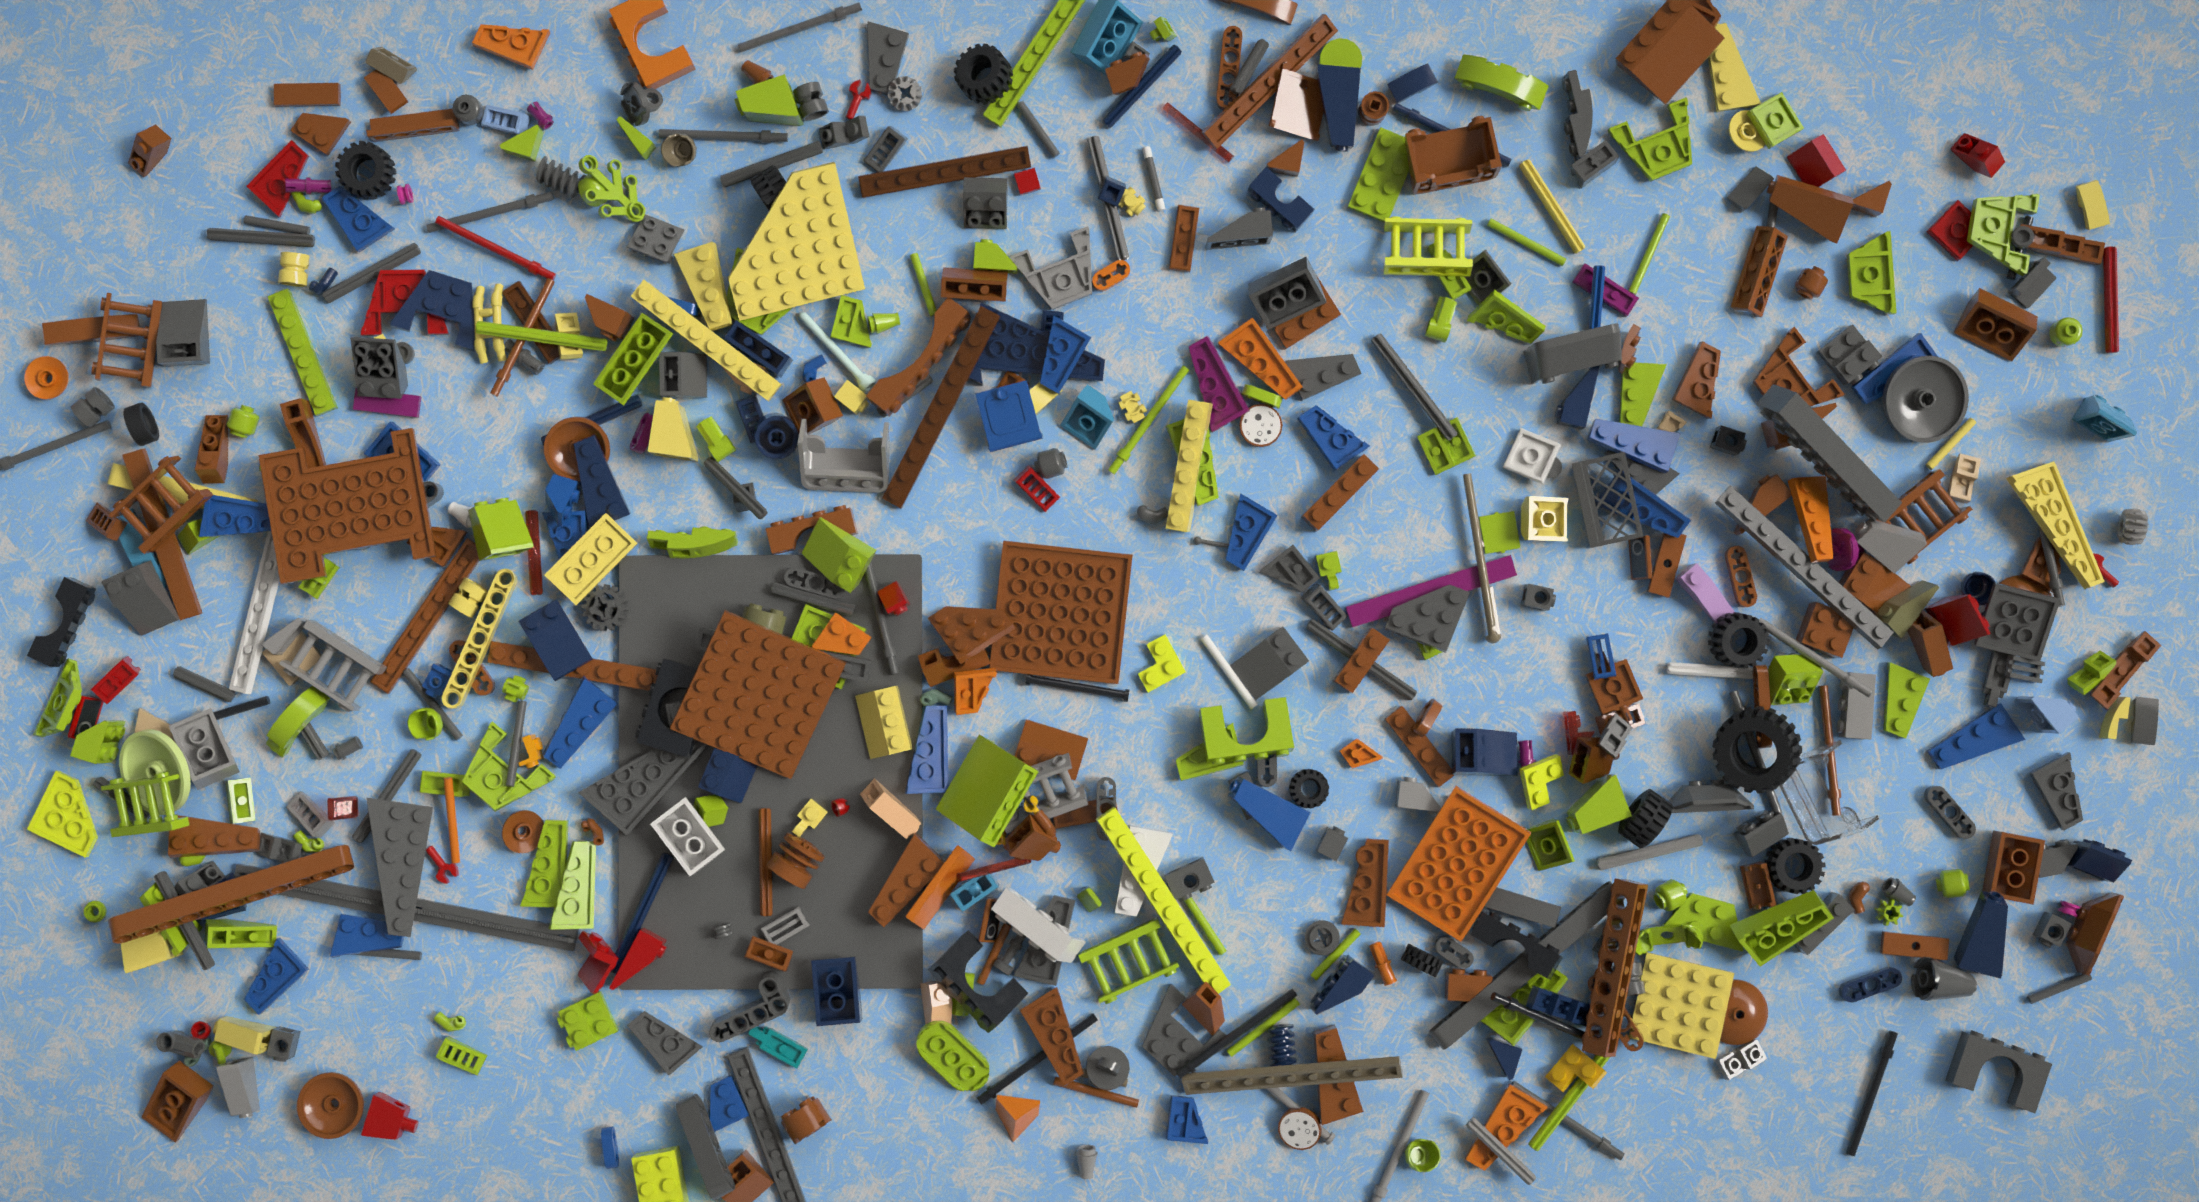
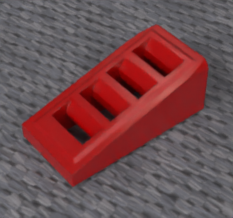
M1029 465L1014 479L1044 512L1060 498ZM1030 474H1032L1033 476L1025 484H1023L1022 482ZM1038 480L1039 483L1030 491L1028 488ZM1044 486L1046 489L1036 497L1035 494ZM1050 492L1052 495L1042 503L1041 500Z

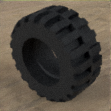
M1757 706L1754 709L1748 707L1734 713L1722 724L1715 734L1717 736L1716 739L1713 740L1712 747L1715 748V751L1712 755L1713 760L1718 761V764L1715 765L1718 772L1721 770L1724 772L1725 775L1722 778L1726 782L1730 779L1734 782L1732 786L1736 789L1743 787L1744 792L1751 793L1753 790H1756L1758 794L1764 793L1766 790L1772 791L1777 789L1778 786L1783 785L1793 775L1801 761L1799 757L1802 753V746L1799 745L1801 738L1800 734H1795L1794 729L1796 727L1793 722L1789 724L1786 721L1788 717L1784 714L1779 716L1775 714V709L1769 708L1764 710L1763 706ZM1747 731H1758L1767 735L1776 747L1777 758L1775 762L1768 768H1756L1746 763L1738 750V740L1742 734Z

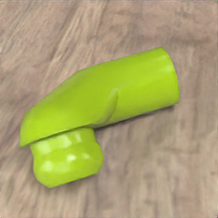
M303 192L291 193L300 211L315 214L316 211L322 209L319 200H308Z

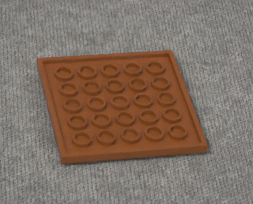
M1003 540L996 610H1003L1013 623L1015 629L992 643L991 664L989 668H995L996 671L1119 684L1133 555Z
M724 610L671 723L670 729L688 737H693L695 740L724 752L727 751L737 755L741 759L791 779L846 662Z

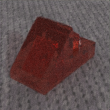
M1564 711L1567 754L1573 755L1577 737H1591L1595 731L1578 732V728L1581 727L1580 716L1576 715V711Z

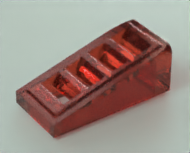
M341 796L328 798V819L340 820L358 817V797Z

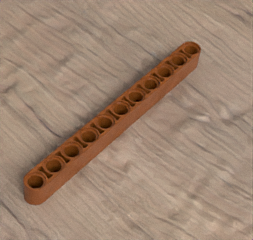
M348 845L336 846L114 916L108 920L112 941L116 944L132 941L346 873L354 868L350 848Z

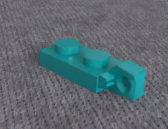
M757 1026L750 1029L748 1033L750 1036L758 1039L755 1044L760 1046V1049L796 1069L808 1051L807 1047L767 1026L764 1029Z

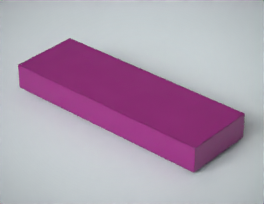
M1584 263L1572 283L1589 294L1592 291L1593 268ZM1605 276L1603 303L1627 317L1639 297Z
M355 388L353 410L419 418L422 397L404 394L401 399L358 396L357 388Z

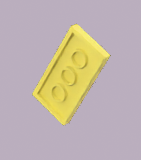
M605 513L544 576L577 606L638 543Z

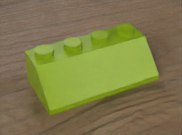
M641 313L593 385L622 405H625L673 333Z

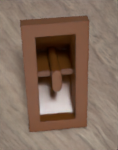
M1303 139L1268 162L1266 167L1273 173L1298 177L1305 143Z
M1889 180L1854 198L1852 210L1874 217L1882 214L1892 185L1891 181Z

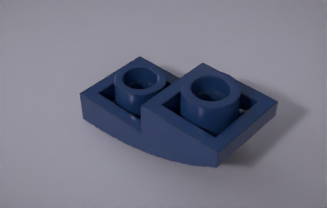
M1427 63L1400 76L1387 85L1396 102L1401 103L1414 94L1421 93L1438 83L1430 65Z

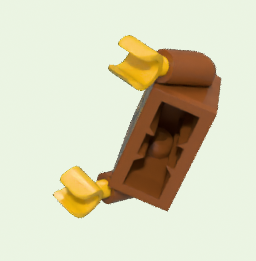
M1032 795L1030 802L1033 805H1030L1025 800L1024 809L1027 812H1033L1034 815L1029 814L1007 838H1005L1007 834L1004 830L996 844H1003V848L1009 853V856L1017 860L1029 859L1039 861L1049 852L1057 853L1061 848V843L1056 837L1054 825L1043 810L1037 808L1038 799Z

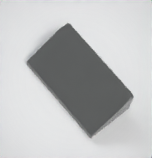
M1756 166L1729 194L1727 199L1743 212L1768 187L1770 181H1773L1775 178Z

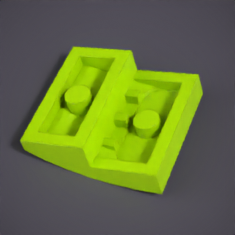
M1458 417L1449 421L1457 432V435L1449 441L1445 439L1437 427L1417 436L1435 475L1476 456Z

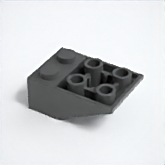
M207 299L162 303L156 340L157 363L164 366L210 364Z
M351 337L358 396L401 399L408 387L406 366L396 340Z

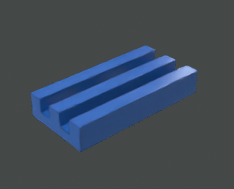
M1608 633L1586 637L1594 680L1616 677ZM1601 639H1605L1611 672H1606ZM1595 640L1602 670L1601 674H1598L1592 645V641Z

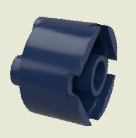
M770 413L761 417L755 424L753 439L758 450L764 456L772 459H783L795 451L798 444V431L787 416L779 413ZM773 432L779 433L780 439H772L771 434Z

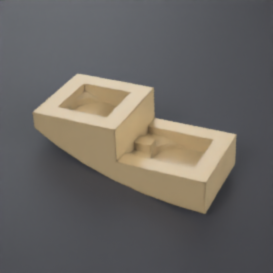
M1961 453L1958 455L1947 492L1952 500L1966 504L1971 501L1973 484L1978 479L1980 458Z

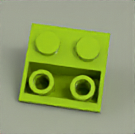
M1802 654L1774 656L1768 668L1770 705L1808 703L1824 672L1823 669Z
M105 720L78 734L70 756L94 764L113 763V760L117 758L119 753V741L123 738L126 731L124 727L126 721Z

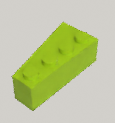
M1812 890L1735 922L1730 927L1740 944L1761 967L1834 919V917L1818 894Z

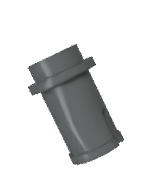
M355 736L341 745L336 744L333 752L338 760H345L346 756L362 749L363 745L360 739Z

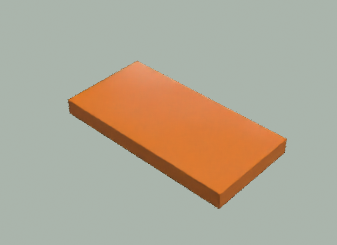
M957 845L907 913L906 918L924 930L975 858Z

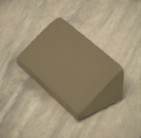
M383 47L371 49L366 59L368 65L400 84L408 80L417 71L414 65Z

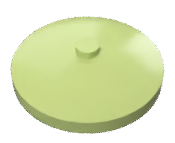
M146 729L130 735L123 743L120 751L119 767L121 777H123L124 781L155 777V774L166 771L169 772V775L179 774L178 779L168 781L174 812L179 810L187 801L191 786L188 764L182 751L170 737L157 730ZM159 783L153 784L159 815H165ZM144 785L138 786L142 808L149 812ZM126 787V790L130 795L129 787Z

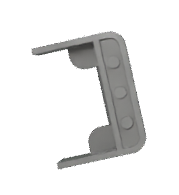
M806 419L801 420L798 451L801 483L805 488L810 490L880 493L887 489L890 457L889 422H884L883 437L871 439L868 449L826 448L825 440L822 437L807 435Z

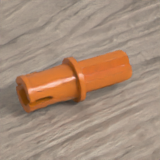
M1375 942L1371 944L1369 948L1376 963L1375 968H1378L1384 986L1395 983L1397 979L1390 965L1391 960H1388L1382 943Z

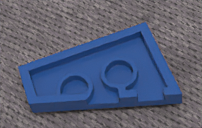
M341 914L330 957L335 958L342 955H355L362 952L401 948L404 937L388 935L386 921Z

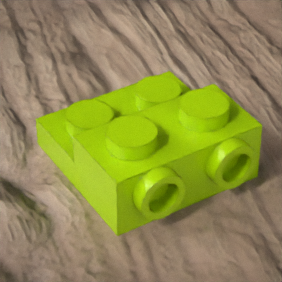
M601 991L558 1011L557 1021L561 1028H566L568 1033L566 1041L569 1047H574L576 1051L619 1031Z

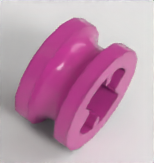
M405 184V187L398 185L397 195L402 205L406 204V202L413 203L414 197L411 186L409 184Z
M2061 900V907L2057 911L2077 917L2076 911L2080 909V906Z

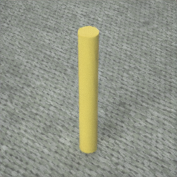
M1969 418L1926 463V466L1933 470L1972 429L1976 421L1973 418Z

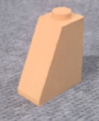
M875 778L860 793L867 806L904 838L908 839L910 835L912 836L918 831L921 822L917 816Z

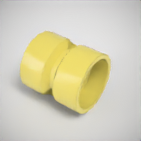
M281 252L280 265L283 269L279 270L278 283L287 286L306 287L308 274L304 270L308 269L310 256L295 252Z
M464 577L458 587L459 593H454L448 604L464 615L473 618L479 609L478 603L485 600L488 590Z

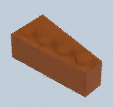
M1334 1024L1313 1031L1316 1063L1347 1060ZM1354 1082L1317 1084L1319 1119L1322 1125L1364 1112Z

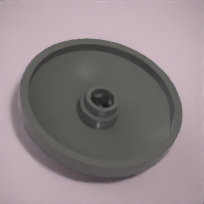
M1917 356L1901 363L1889 376L1883 391V410L1889 425L1897 434L1910 441L1930 443L1946 438L1959 427L1967 412L1969 394L1962 373L1951 362L1936 356Z

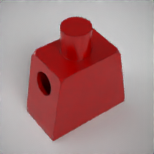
M378 1092L372 1097L361 1135L397 1140L403 1135L404 1131L415 1133L419 1121L408 1118L410 1112L409 1105L383 1092Z

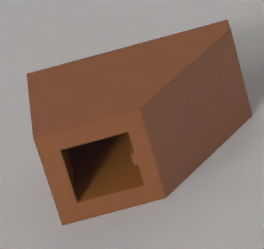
M1137 52L1129 56L1130 60L1122 62L1120 59L1109 64L1110 67L1106 68L1105 71L1113 94L1118 95L1138 87L1150 60L1149 55H1142V52Z
M156 124L137 133L128 164L143 177L147 176L167 154L172 138Z
M1452 968V972H1446L1445 998L1450 1001L1470 1002L1492 982L1493 976L1487 974V970L1474 969L1473 973H1465V969Z
M1206 981L1192 991L1182 1003L1188 1012L1212 1036L1225 1021L1222 998Z

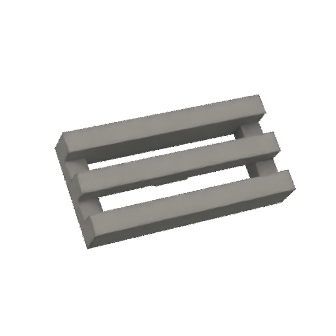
M797 907L761 928V931L768 942L777 945L810 926V924L805 919L804 914H802L800 907ZM797 913L798 917L770 934L768 933V929ZM799 921L802 922L803 925L797 927L796 929L790 931L789 933L785 934L784 936L778 938L775 941L772 940L773 936L779 934L780 932L791 927Z

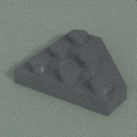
M1449 584L1394 607L1385 630L1446 653L1470 592Z

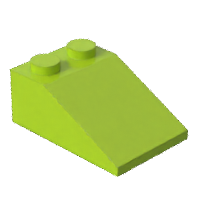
M820 517L801 554L832 583L851 593L859 585L876 549Z

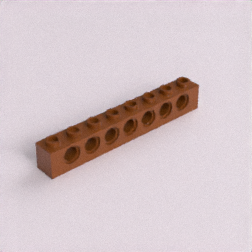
M1615 878L1611 886L1612 895L1606 911L1607 921L1602 932V947L1598 952L1599 962L1598 968L1594 973L1595 983L1590 994L1591 1004L1586 1015L1587 1025L1582 1037V1051L1601 1057L1616 1056L1648 884ZM1625 898L1627 899V906H1626V907L1624 906V899H1625ZM1620 920L1623 921L1622 929L1620 927ZM1617 941H1618V943H1619V948H1618V950L1616 949V942H1617ZM1612 963H1614L1615 965L1614 971H1612L1611 968ZM1608 984L1610 985V988H1611L1610 993H1609L1608 990H1607ZM1604 1005L1606 1007V1014L1603 1012ZM1600 1027L1602 1029V1035H1600L1599 1033Z

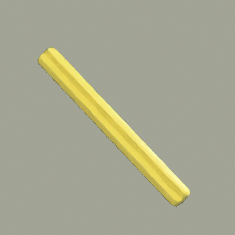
M1529 159L1523 161L1519 167L1573 252L1576 254L1584 250L1585 245L1532 162Z

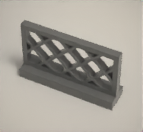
M1625 452L1572 463L1590 548L1644 537ZM1621 457L1623 466L1619 473L1608 468L1612 459ZM1608 460L1605 465H1603L1602 463H1600V462H1602V461ZM1597 463L1603 469L1598 477L1595 478L1589 474L1587 465ZM1605 470L1616 475L1610 486L1599 480ZM1623 470H1624L1625 478H1624L1623 476H1621V473L1623 472ZM1590 478L1595 480L1593 484H1591ZM1618 478L1627 483V489L1623 495L1612 488ZM1597 482L1608 488L1602 499L1596 497L1593 493V488ZM1610 490L1621 497L1615 507L1604 502ZM1628 492H1629L1630 499L1626 497V494H1627ZM1595 499L1599 501L1597 507H1596ZM1623 499L1632 505L1628 516L1617 510ZM1601 504L1612 509L1607 520L1598 516V509ZM1615 512L1626 518L1619 529L1609 523ZM1632 513L1634 514V519H1635V520H1633L1632 518H1630V516L1632 515ZM1628 520L1636 524L1637 534L1628 535L1622 531ZM1608 525L1615 529L1617 533L1613 539L1604 541L1602 531ZM1619 533L1624 535L1623 537L1617 538Z

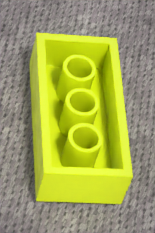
M679 1145L636 1153L631 1158L639 1202H689Z

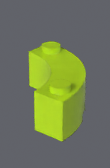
M1463 54L1454 77L1461 83V87L1467 90L1480 89L1499 95L1518 104V108L1524 111H1530L1531 109L1540 110L1549 87L1546 83L1530 74L1526 76L1516 72L1517 68L1504 63L1497 65L1487 61V58Z

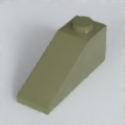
M1921 580L1887 600L1875 616L1894 632L1892 636L1902 639L1939 589V586Z

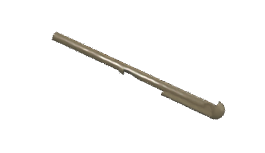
M1469 473L1463 474L1488 630V636L1484 637L1487 642L1494 644L1501 639L1493 586L1489 587L1486 562L1483 554V548L1485 547L1481 537L1472 475Z

